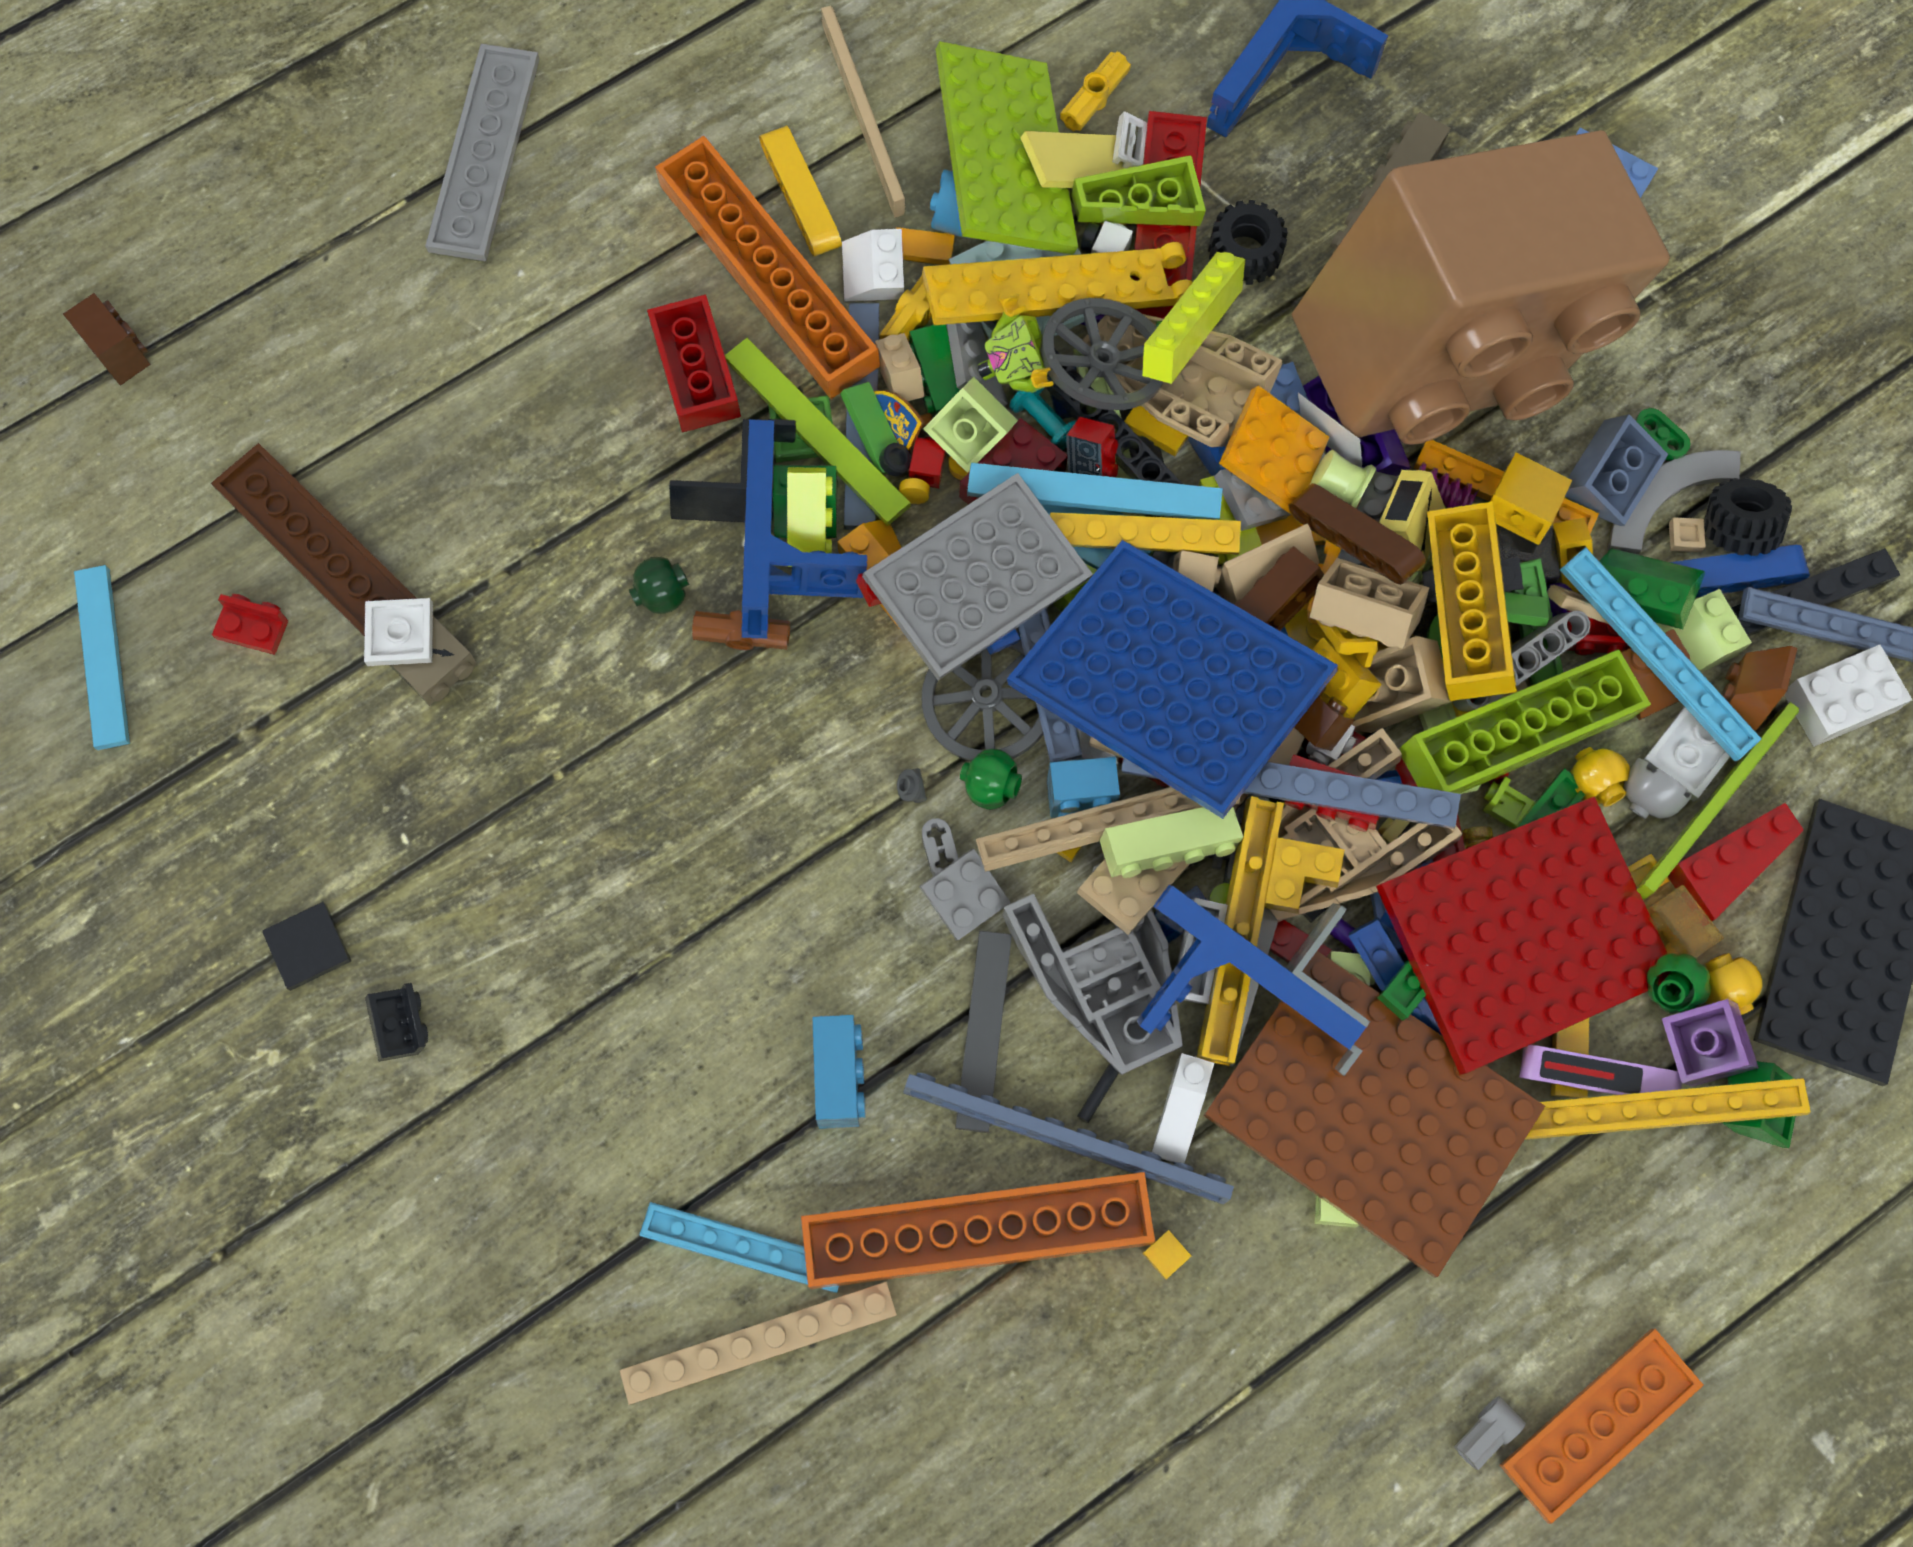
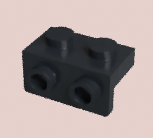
M405 983L401 989L367 994L365 1001L378 1061L419 1055L425 1048V1043H428V1030L425 1023L421 1024L418 1012L421 1010V999L417 991L414 992L412 983Z

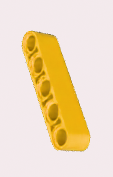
M784 126L759 135L764 155L812 256L815 257L841 247L842 242L838 229L789 127Z

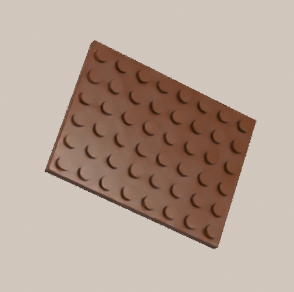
M1316 951L1302 972L1370 1021L1354 1043L1355 1046L1362 1050V1053L1345 1076H1343L1334 1068L1348 1049L1281 1000L1203 1116L1432 1277L1437 1278L1544 1110L1545 1105L1486 1065L1460 1075L1442 1035L1411 1014L1402 1021L1377 999L1380 994L1379 992Z

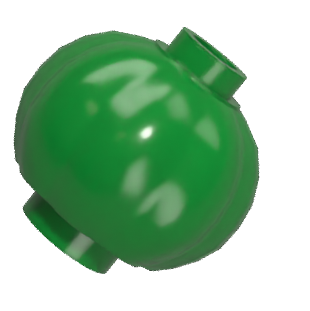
M992 748L978 753L970 763L965 762L961 769L960 780L965 781L966 793L975 805L983 809L995 810L1005 806L1010 798L1015 799L1022 783V775L1017 773L1018 767L1009 754Z
M1669 953L1660 957L1657 963L1648 970L1646 980L1649 988L1647 992L1650 999L1657 1003L1666 1013H1681L1698 1008L1709 999L1711 995V976L1709 970L1700 964L1694 956L1686 953ZM1671 971L1658 986L1659 975L1663 972Z

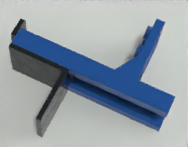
M743 419L740 483L671 480L669 483L671 519L745 523L741 638L767 639L769 594L863 598L856 579L858 574L867 571V555H859L854 552L843 554L826 553L824 551L802 552L771 534L774 442H795V420ZM773 565L792 566V576Z

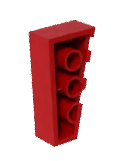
M1783 803L1679 862L1667 877L1700 927L1703 928L1716 920L1804 829L1787 804Z

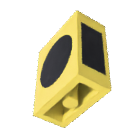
M1402 470L1379 522L1416 545L1424 554L1426 561L1431 552L1427 511L1445 509L1432 472ZM1425 564L1417 571H1423Z

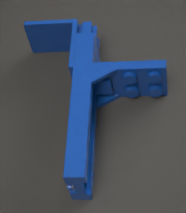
M1279 0L1215 89L1211 102L1213 104L1209 110L1211 113L1208 116L1206 127L1226 138L1287 51L1322 52L1330 59L1339 61L1353 69L1354 72L1371 79L1377 71L1388 35L1325 0Z

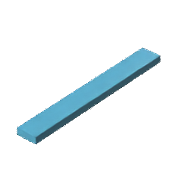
M971 463L967 496L971 497L983 496L1018 473L1041 504L1175 518L1220 519L1223 488Z
M1586 547L1560 569L1565 577L1734 761L1741 759L1762 739Z

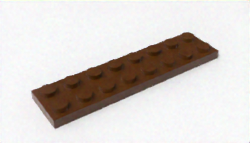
M259 443L211 483L364 637L365 601L417 599Z

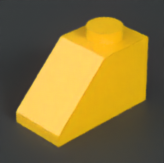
M1584 518L1552 523L1553 549L1560 583L1566 584L1576 593L1579 591L1560 569L1585 547L1593 554L1592 537Z

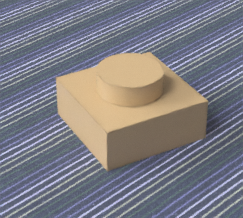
M1673 517L1670 520V551L1702 552L1706 548L1704 519Z

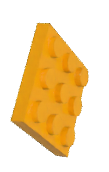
M1258 385L1251 389L1219 464L1291 514L1288 505L1310 485L1329 436Z

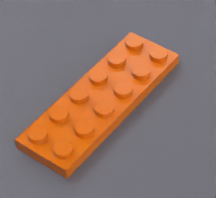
M1651 1329L1504 1460L1500 1467L1547 1523L1552 1524L1703 1387L1704 1384L1656 1329Z

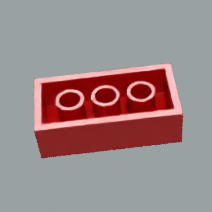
M706 294L647 309L682 433L741 417L737 395Z

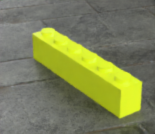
M1216 252L1144 343L1142 376L1170 384L1173 383L1241 293L1245 266L1244 258L1236 257L1227 252Z

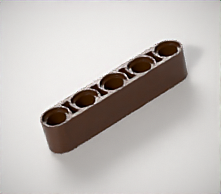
M1315 483L1308 486L1288 505L1293 517L1301 524H1308L1312 531L1398 585L1405 583L1426 563L1424 554L1416 545Z

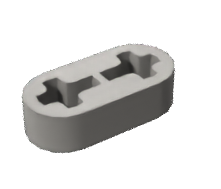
M939 818L927 821L922 828V842L930 871L934 876L942 870L940 867L936 868L940 864L939 853L944 852L947 862L957 860L958 854L948 823ZM937 827L939 832H945L941 835L942 846H936L934 837L928 838V835L931 834V829Z

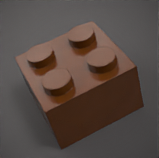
M93 293L63 313L65 318L120 386L150 366V363L143 355L148 352L108 300L102 303L96 294Z

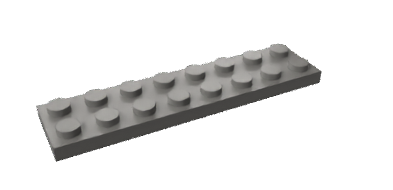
M480 44L425 245L429 253L487 261L540 60L538 52Z

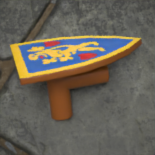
M888 390L874 391L898 444L905 446L910 452L921 428L925 427L933 419L930 413L919 415L910 403L897 393Z

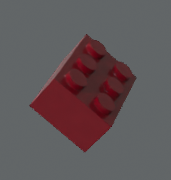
M1020 418L1009 432L978 463L1065 472L1068 457L1065 452ZM970 471L960 481L959 497L968 505L979 498L967 496Z

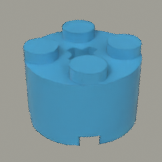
M944 169L940 179L939 193L934 192L930 203V210L935 211L931 228L962 237L953 171Z

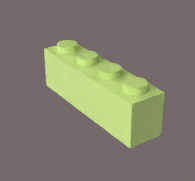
M1200 807L1105 828L1100 844L1111 877L1122 875L1123 878H1130L1140 874L1142 870L1154 868L1155 871L1165 870L1176 862L1185 861L1186 864H1192L1212 854H1216L1217 857L1230 855L1236 851L1237 846L1243 839V834L1233 807L1224 819L1206 808Z

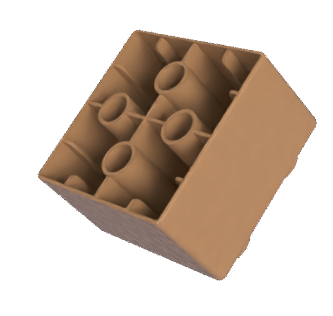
M1600 130L1406 165L1391 170L1292 312V318L1344 428L1358 438L1395 429L1402 443L1408 445L1421 444L1451 431L1462 423L1471 411L1499 405L1503 416L1506 419L1515 421L1538 415L1561 402L1574 387V381L1568 369L1584 353L1600 349L1614 342L1630 331L1639 321L1641 311L1635 298L1667 266L1670 255L1605 131Z

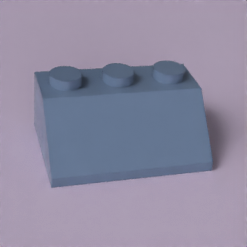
M1629 414L1606 419L1568 478L1572 482L1565 496L1570 501L1599 513V518L1619 526H1624L1665 461L1668 453Z

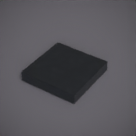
M321 902L262 930L284 984L289 991L351 962L325 902Z

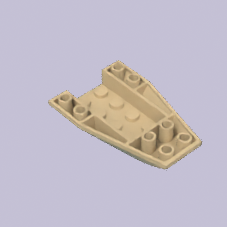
M1143 314L1155 326L1157 321L1163 320L1161 318ZM1105 315L1097 324L1101 341H1109L1121 319ZM1129 325L1117 348L1119 351L1144 345L1147 340L1136 328ZM1211 331L1173 383L1164 382L1158 393L1141 406L1158 421L1209 447L1227 446L1251 389L1259 385L1270 393L1281 369L1282 360L1231 335ZM1087 335L1083 341L1091 347L1089 335ZM1143 357L1121 363L1143 371ZM1114 373L1127 394L1138 391L1147 385Z

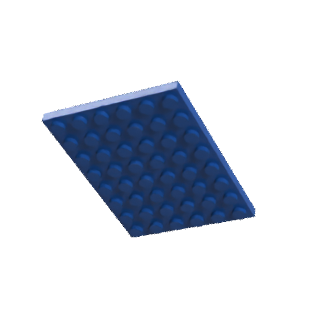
M1122 540L1007 678V682L1012 688L1224 819L1336 674L1338 665Z

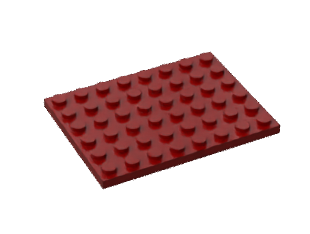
M1595 796L1376 886L1415 976H1417L1420 982L1421 989L1423 988L1426 994L1425 998L1460 1075L1469 1073L1647 992L1649 988L1646 980L1648 970L1657 963L1660 957L1668 954L1641 895L1636 891L1637 886ZM1666 971L1659 975L1658 986L1671 971Z

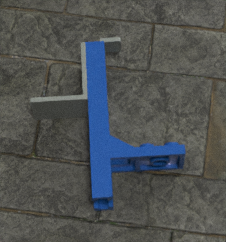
M1168 885L1153 907L1196 937V940L1137 1019L1139 1026L1150 1034L1155 1028L1161 1031L1172 1016L1170 1011H1168L1175 1001L1181 1003L1191 991L1192 986L1189 984V981L1193 977L1230 962L1345 1046L1348 1050L1334 1068L1345 1076L1362 1053V1050L1355 1046L1354 1043L1370 1021L1302 971L1347 909L1342 905L1332 903L1287 966L1283 967L1177 888Z

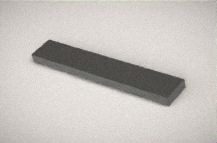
M979 931L961 1086L968 1090L967 1094L978 1098L981 1095L993 1097L1012 934ZM957 1112L955 1129L989 1133L990 1123Z

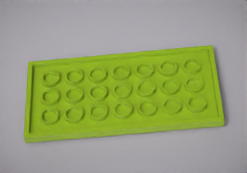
M939 41L935 50L962 237L1074 255L1078 249L1069 189L1041 187L1020 138L1025 131L1059 132L1047 63Z

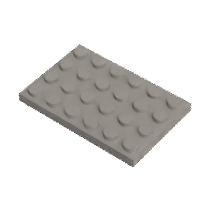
M1017 473L865 571L862 577L936 679L940 680L1089 580L1093 574Z

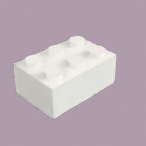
M1881 645L1872 647L1797 679L1788 686V690L1784 694L1788 703L1791 702L1799 708L1796 717L1813 747L1895 713L1912 701L1911 696Z

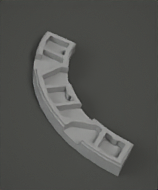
M1729 450L1697 452L1663 464L1626 524L1619 526L1613 523L1607 550L1613 548L1639 554L1642 550L1646 528L1655 511L1669 498L1690 486L1721 483L1723 481L1729 482L1730 479L1734 478L1739 479L1741 452Z

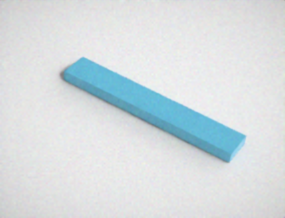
M103 565L74 571L93 746L97 750L127 745L130 744L110 569Z
M649 1203L639 1236L808 1285L804 1246L656 1203ZM839 1286L825 1287L820 1289L837 1293Z

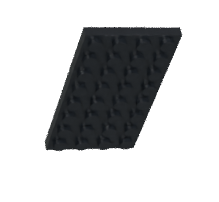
M1818 799L1814 802L1753 1041L1874 1084L1885 1086L1889 1082L1913 981V830Z

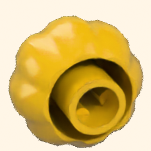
M1588 747L1575 756L1577 762L1570 773L1573 774L1575 782L1579 787L1575 789L1578 793L1581 790L1585 794L1581 801L1595 796L1598 805L1603 804L1604 807H1608L1617 803L1626 795L1623 784L1624 781H1628L1630 766L1621 754L1609 749L1593 750L1592 747Z
M1726 953L1704 963L1711 976V995L1705 1002L1707 1005L1729 999L1738 1003L1741 1015L1754 1009L1752 1003L1760 995L1763 983L1758 968L1751 961L1744 957L1733 959L1730 953Z

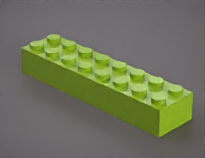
M1618 649L1412 736L1399 750L1418 787L1460 794L1628 721L1649 707L1651 703Z

